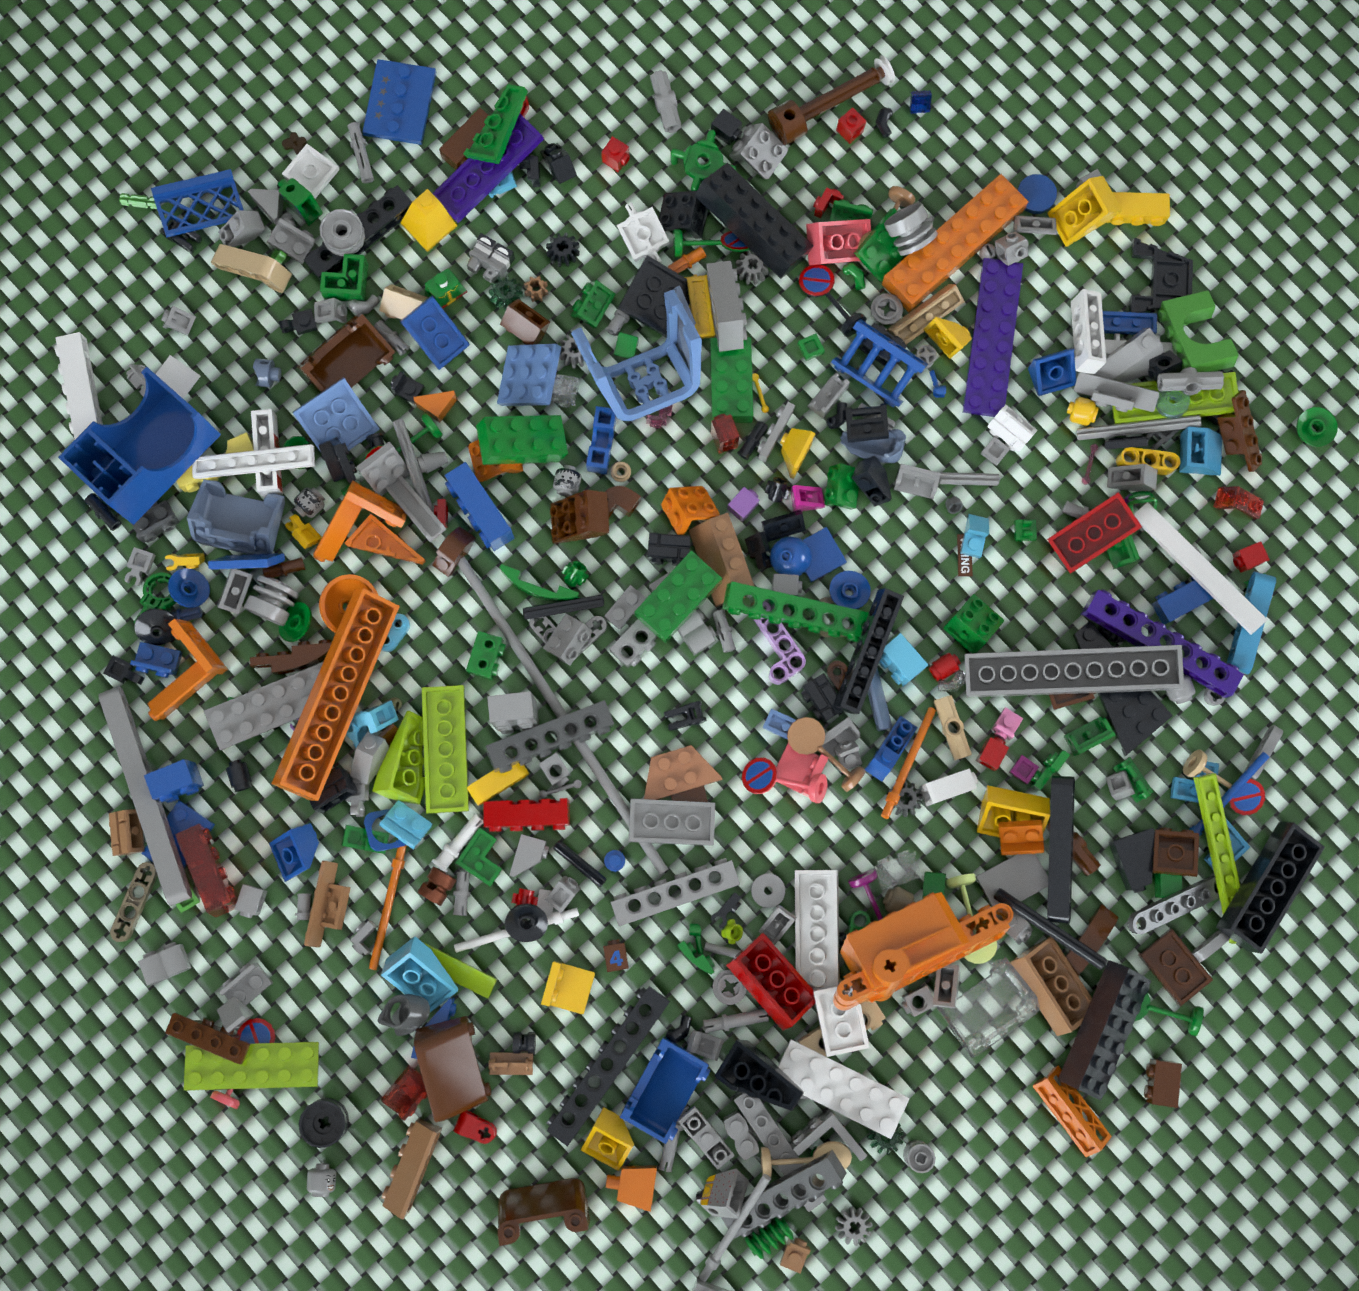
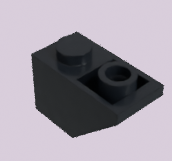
M558 143L548 144L544 150L540 151L553 178L559 184L577 176L569 154Z
M872 456L858 462L851 478L874 507L891 501L892 496L887 472L878 459Z

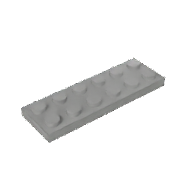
M323 662L203 711L220 751L300 718Z

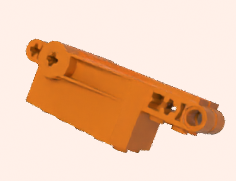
M933 892L916 903L912 902L906 905L904 909L891 912L885 918L869 923L859 931L855 930L846 935L840 953L850 973L846 974L844 980L839 983L833 995L834 1005L839 1010L845 1011L865 1001L873 1003L875 1001L888 1000L895 991L1001 939L1010 928L1009 923L1013 919L1012 908L1004 903H999L992 907L986 905L978 910L979 913L976 915H965L958 922L942 892ZM851 988H852L853 991H852V993H851V995H850V997H849L848 994H849V992H850V990H851Z

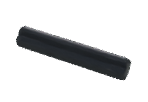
M559 840L554 845L553 849L598 887L603 886L607 879L562 841Z

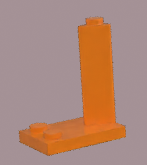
M352 480L344 498L319 541L313 557L320 562L325 560L333 562L362 508L385 519V522L392 527L398 526L402 528L407 514L398 504Z
M173 619L168 625L172 628V635L177 640L183 642L197 662L147 703L150 708L148 714L154 721L164 720L217 674L222 675L228 670L190 621Z

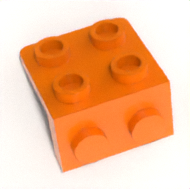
M479 440L470 443L468 446L475 476L479 482H484L504 472L519 473L523 471L522 463L483 465Z
M703 486L669 488L661 503L662 509L677 535L685 534L692 520L711 519L720 515Z

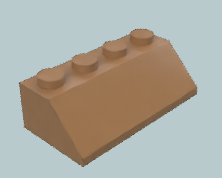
M728 513L708 519L689 530L697 556L723 578L722 583L711 594L715 607L723 605L726 586L731 581L754 586Z
M1048 937L1027 949L1010 962L1056 1036L1071 1033L1082 1024L1092 997L1052 937Z
M419 1118L415 1123L411 1122L406 1135L409 1136L407 1144H402L398 1154L401 1157L398 1165H394L390 1174L393 1180L390 1187H385L381 1197L384 1199L382 1206L403 1220L412 1208L442 1131V1127Z

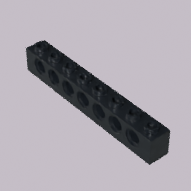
M648 986L647 989L643 987L636 996L639 1001L634 1007L632 1005L628 1007L623 1014L626 1017L624 1022L616 1024L611 1031V1034L614 1036L609 1043L606 1040L603 1042L598 1050L601 1054L597 1060L591 1059L585 1068L588 1071L584 1078L579 1076L572 1086L575 1091L571 1096L566 1095L559 1104L562 1107L558 1114L553 1113L546 1124L549 1125L547 1132L567 1147L670 1003V1000L651 986ZM648 1004L651 1007L652 1011L648 1016L640 1014L639 1007L641 1005ZM630 1022L637 1023L639 1026L638 1032L635 1034L629 1033L626 1029L627 1024ZM623 1040L626 1043V1049L621 1052L616 1051L614 1042ZM604 1058H610L613 1061L611 1069L607 1070L602 1067L601 1061ZM591 1076H597L600 1079L601 1084L598 1087H591L589 1085L588 1079ZM584 1094L588 1102L585 1105L577 1104V1095ZM566 1112L572 1113L575 1121L573 1123L564 1122L563 1114Z

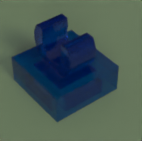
M931 90L911 92V114L930 112Z

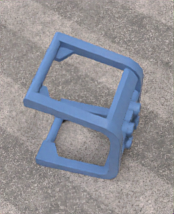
M674 290L664 293L667 313V339L662 345L615 365L602 367L595 358L582 328L575 329L571 333L595 383L616 417L622 421L636 420L692 396L700 386L702 339ZM678 315L684 324L683 335L689 348L690 371L676 347ZM667 354L684 384V387L671 393L668 392L667 381L660 375L659 366L653 363V361ZM646 365L647 376L641 379L640 374L635 372L634 369ZM627 372L629 385L632 389H635L638 402L643 404L627 409L612 377ZM655 387L656 393L661 397L650 401L648 390Z

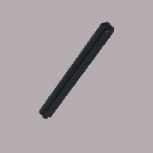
M999 888L994 894L995 900L1009 905L1013 912L1098 969L1102 970L1106 966L1108 960L1002 888Z

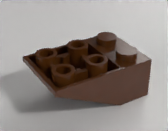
M585 490L550 504L553 544L596 538L609 533L607 492Z

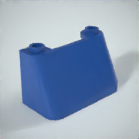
M663 1036L623 1108L620 1118L665 1144L668 1139L672 1141L678 1131L675 1128L677 1121L700 1080L705 1082L710 1073L708 1069L709 1064Z

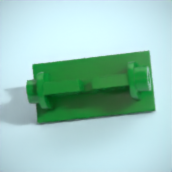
M1131 757L1113 767L1115 773L1126 770L1135 794L1131 796L1136 803L1146 799L1154 792Z

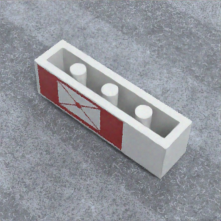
M272 409L251 411L254 451L279 448L278 421ZM281 470L255 473L257 492L262 497L272 493L283 495Z

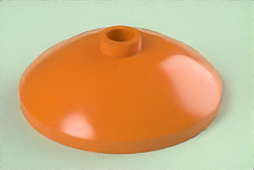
M352 574L342 575L332 579L324 587L319 600L320 614L326 626L334 633L337 632L345 613L343 604L345 603L348 606L354 590L364 588L378 595L374 586L365 578Z

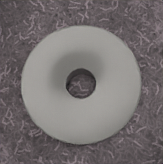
M763 874L754 880L751 886V895L759 906L765 908L775 907L782 902L785 896V886L778 876ZM767 886L771 887L772 893L770 895H767L764 892V889Z

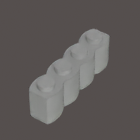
M671 572L667 573L655 582L651 583L649 585V589L651 590V592H653ZM699 608L678 629V633L694 656L716 641L714 638L716 633L711 626L707 627L704 624L703 620L705 617Z

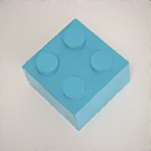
M901 633L885 646L879 664L884 669L888 668L892 673V679L898 685L902 684L903 687L928 666L926 661Z

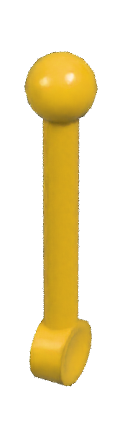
M754 373L752 374V381L755 383L762 404L761 411L767 413L769 407L765 404L758 382L759 375Z

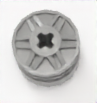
M921 202L901 209L884 223L891 237L898 236L894 244L898 247V252L901 256L922 249L938 235L936 229L932 228L933 223L931 221L923 222L928 217V214Z
M258 576L257 581L263 584L264 588L254 585L253 589L260 593V596L249 595L243 608L270 622L284 626L290 614L282 607L283 605L294 607L295 603L288 600L287 597L297 599L299 594L289 585L279 580Z

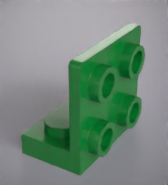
M973 594L943 629L969 652L974 654L989 641L1003 624L1004 619Z

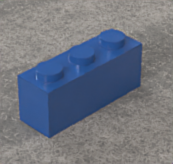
M1191 577L1192 582L1187 585L1185 582L1173 587L1175 591L1170 594L1167 591L1155 597L1157 601L1151 605L1162 624L1166 625L1214 598Z

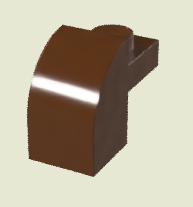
M614 486L605 491L607 492L608 518L611 517L615 509L630 517L641 502L639 494L624 486Z
M459 526L442 542L436 552L438 555L432 566L447 577L451 576L460 559L469 553L476 538Z

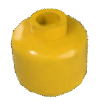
M1077 397L1074 402L1070 401L1067 413L1070 414L1071 422L1088 426L1091 422L1094 423L1099 407H1096L1093 400Z

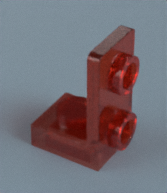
M1239 486L1220 487L1217 491L1214 507L1219 510L1235 508L1254 519H1260L1264 501Z

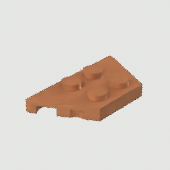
M690 745L651 757L644 799L659 800L721 781L722 777Z

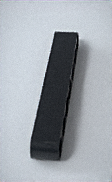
M1052 776L1047 919L1052 923L1070 924L1075 799V777Z

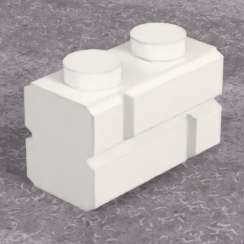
M1007 405L999 411L987 426L993 436L1002 438L1010 450L1018 452L1037 431L1036 428Z

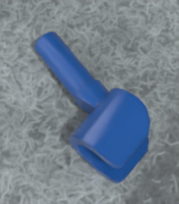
M932 370L929 373L934 386L933 396L944 398L946 386H939L935 372Z

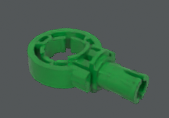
M164 572L156 573L145 581L143 597L139 601L144 607L139 615L149 609L158 608L165 610L177 603L170 594L165 598H157L153 595V589L157 586L155 581H158L159 584H168L171 577L170 574Z

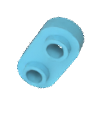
M396 614L387 635L390 641L388 644L383 645L382 651H393L409 631L410 622L405 615ZM397 621H402V625L400 627L395 626V623Z

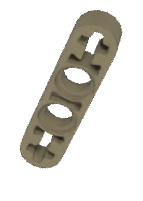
M145 862L138 866L110 930V935L114 941L124 942L131 938L158 877L154 863ZM150 866L152 875H147L145 878L146 873L143 870L144 868L148 869ZM145 878V881L149 883L147 885L145 883L138 882V880H144ZM137 886H141L144 889V895L141 898L134 896V889ZM128 906L135 908L136 912L132 918H128L125 915V909ZM122 919L124 921L131 922V924H125L124 922L120 921ZM125 924L123 931L126 932V935L119 938L117 929H122Z

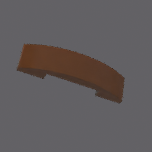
M1100 904L1089 919L1090 923L1078 940L1098 952L1119 917ZM1071 950L1065 955L1078 976L1089 964L1088 961Z

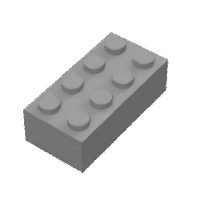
M731 261L708 263L707 279L719 352L743 349V340H747L746 327H743V325H747L746 314L741 312V310H744L743 299L738 298L740 296V285L735 283L737 281V271L732 269Z
M531 691L487 696L490 723L502 734L514 733V729H521L523 732L539 725L537 701Z

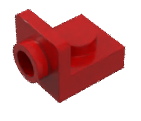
M437 499V505H434V515L445 528H448V502L446 499Z

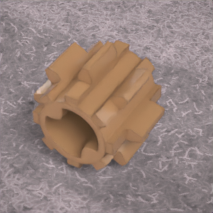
M530 276V281L524 283V288L527 289L524 292L525 297H531L532 302L536 300L542 302V297L548 295V290L545 289L548 286L547 281H541L540 276L537 278ZM539 287L540 290L533 291V288Z

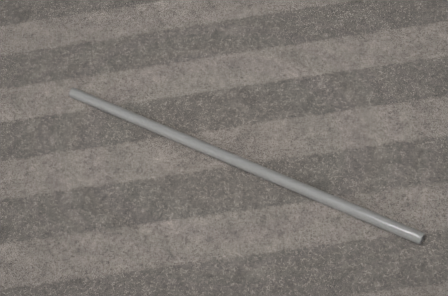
M461 558L458 563L459 568L556 717L559 718L567 715L466 558ZM573 726L565 728L568 735L576 733V729ZM579 740L573 742L629 827L630 809L587 743H580ZM639 843L659 875L668 870L652 843Z

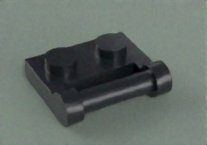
M882 403L880 406L854 409L852 407H845L848 443L889 439L886 403ZM881 414V417L853 420V417Z

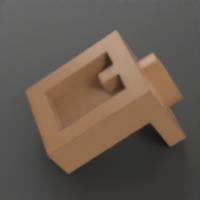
M796 1237L794 1240L788 1239L779 1263L780 1266L801 1274L806 1257L811 1251L810 1247L807 1246V1242Z

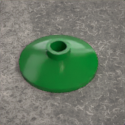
M1309 408L1302 412L1297 420L1298 435L1310 446H1325L1332 442L1337 435V421L1333 414L1324 408ZM1312 426L1317 428V432L1313 431Z
M296 602L294 607L289 606L286 611L290 615L285 625H279V634L287 642L299 640L310 626L312 619L311 610L308 605L302 602Z

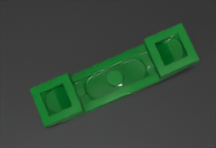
M503 564L500 565L503 575L515 587L533 597L553 602L580 597L579 592L560 585L557 593L522 581L520 580L522 577L521 571Z

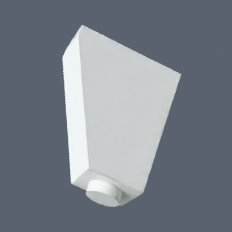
M967 769L926 783L919 788L926 806L977 789L976 784H978L975 773Z

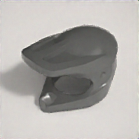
M412 994L396 995L387 1002L377 1021L381 1025L394 1028L397 1036L411 1034L428 1019L430 1005L421 996ZM400 1002V1006L393 1014L391 1020V1009L395 1003Z

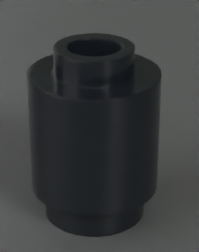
M241 759L228 763L229 767L225 769L231 788H234L235 792L251 788L250 782H252L247 763L241 762Z

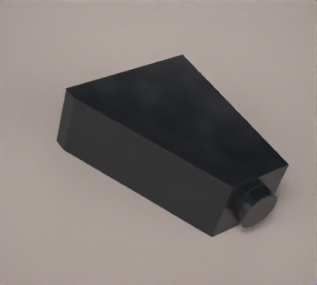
M1153 828L1108 842L1126 891L1133 890L1134 893L1146 890V885L1152 884L1155 838Z

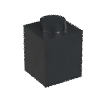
M722 109L711 123V130H714L716 136L729 146L742 135V122L725 109Z

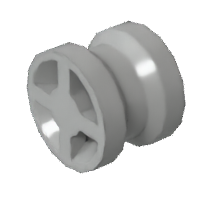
M922 345L918 348L916 356L928 363L925 368L928 369L933 365L937 353L932 346Z

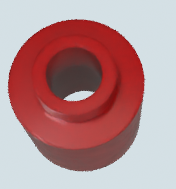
M948 652L932 662L928 669L936 681L944 680L960 670L958 665L961 662L955 654L951 655Z

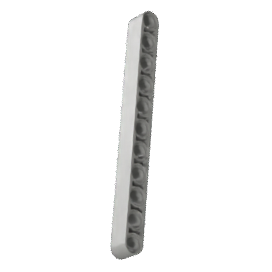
M117 686L100 693L99 700L165 899L170 906L192 898L191 888L162 802L152 799L144 775L151 773L126 695L123 689Z

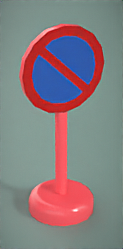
M766 758L751 760L742 772L744 787L754 794L766 793L778 782L807 788L810 800L820 803L824 799L827 790V777L825 774H815L810 783L777 777L776 766L771 760Z
M249 1019L237 1031V1035H240L239 1039L249 1044L275 1042V1031L272 1025L264 1019ZM234 1089L227 1090L226 1094L214 1091L210 1098L237 1110L240 1105L239 1100L231 1097Z

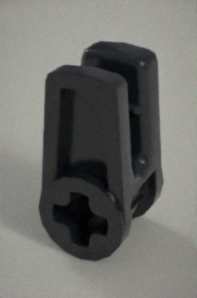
M170 219L167 224L168 230L178 228L180 223ZM161 228L159 232L166 238L164 229ZM194 231L183 233L192 242L194 241L199 244L202 241L201 236ZM182 234L167 237L168 240L176 243L190 254L194 252L193 246L186 239L180 237Z
M692 702L683 707L664 712L666 719H674V717L683 714L687 715V718L684 720H677L674 723L668 724V731L706 722L707 719L703 716L701 709L702 702Z

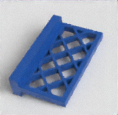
M231 169L151 188L166 238L227 223L233 216L226 212L230 204L238 207L239 210H244ZM232 187L233 193L230 198L220 194L223 189ZM204 193L214 195L210 203L200 199ZM189 197L194 200L190 208L181 204L183 198ZM217 198L227 202L223 210L214 206ZM169 202L174 206L169 213L161 209L160 204ZM198 202L207 206L203 215L194 211ZM178 207L187 211L183 219L173 215ZM210 209L220 213L217 219L212 220L206 217ZM190 214L200 218L197 224L186 222ZM170 219L180 223L178 228L168 230L167 224Z

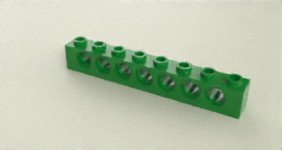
M732 581L726 586L722 608L728 610V613L732 615L748 614V618L760 620L761 618H766L769 623L780 624L784 622L788 623V627L800 629L802 626L808 628L809 632L820 633V631L828 632V636L840 637L842 635L848 637L847 640L858 642L862 632L863 623L865 624L869 612ZM743 597L750 599V607L743 604ZM764 601L770 604V611H766L763 608ZM784 606L789 607V609H790V615H789V616H787V615L784 614V612H783V607H784ZM804 610L810 613L809 620L803 617ZM823 615H827L829 617V625L824 623ZM843 619L849 622V629L843 626Z

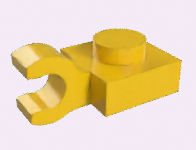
M296 514L289 517L291 521L286 523L285 526L289 531H293L291 535L304 549L319 543L322 537L310 523L304 525Z
M204 553L168 554L165 556V559H172L174 561L173 566L166 567V570L169 571L186 565L187 569L198 568L205 561Z

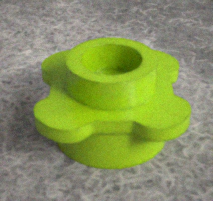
M729 919L727 925L721 931V936L727 938L729 944H735L736 941L742 938L743 928L736 924L734 919Z

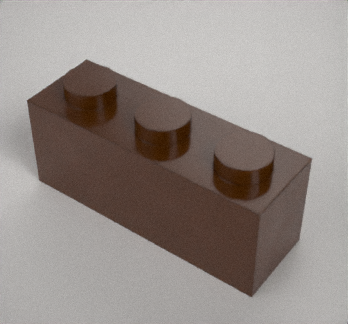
M481 108L439 148L441 158L455 170L468 159L463 153L467 148H471L474 143L472 139L476 133L480 134L485 126L484 121L489 115Z

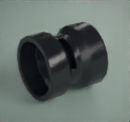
M514 1032L513 1054H520L521 1052L535 1054L536 1032H529L527 1034Z

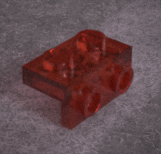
M408 1065L381 1098L382 1103L398 1113L404 1121L408 1116L410 1117L415 1113L417 1105L422 1099L428 1097L422 1074Z

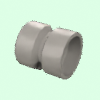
M910 1141L903 1150L904 1161L915 1172L926 1173L933 1168L936 1160L935 1153L923 1141Z

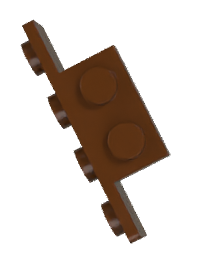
M1240 390L1232 397L1235 414H1222L1217 419L1226 455L1244 454L1248 471L1254 472L1262 465V455L1258 447V437L1255 434L1254 419L1251 416L1249 399L1246 391Z
M173 1013L165 1031L170 1036L237 1064H243L250 1047L249 1043L239 1039L240 1035L233 1033L234 1030L228 1033L224 1025L218 1027L215 1025V1021L208 1018L192 1020L178 1013Z

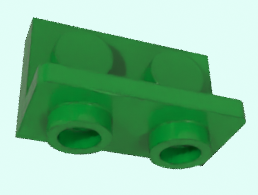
M598 280L584 285L581 291L583 294L580 300L577 299L573 304V312L571 313L573 318L578 317L593 328H597L616 295L612 290Z

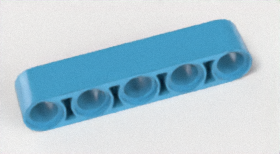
M1254 571L1249 579L1245 598L1267 617L1276 584V577ZM1237 623L1227 664L1235 665L1239 668L1238 671L1248 675L1251 672L1264 624L1250 635Z

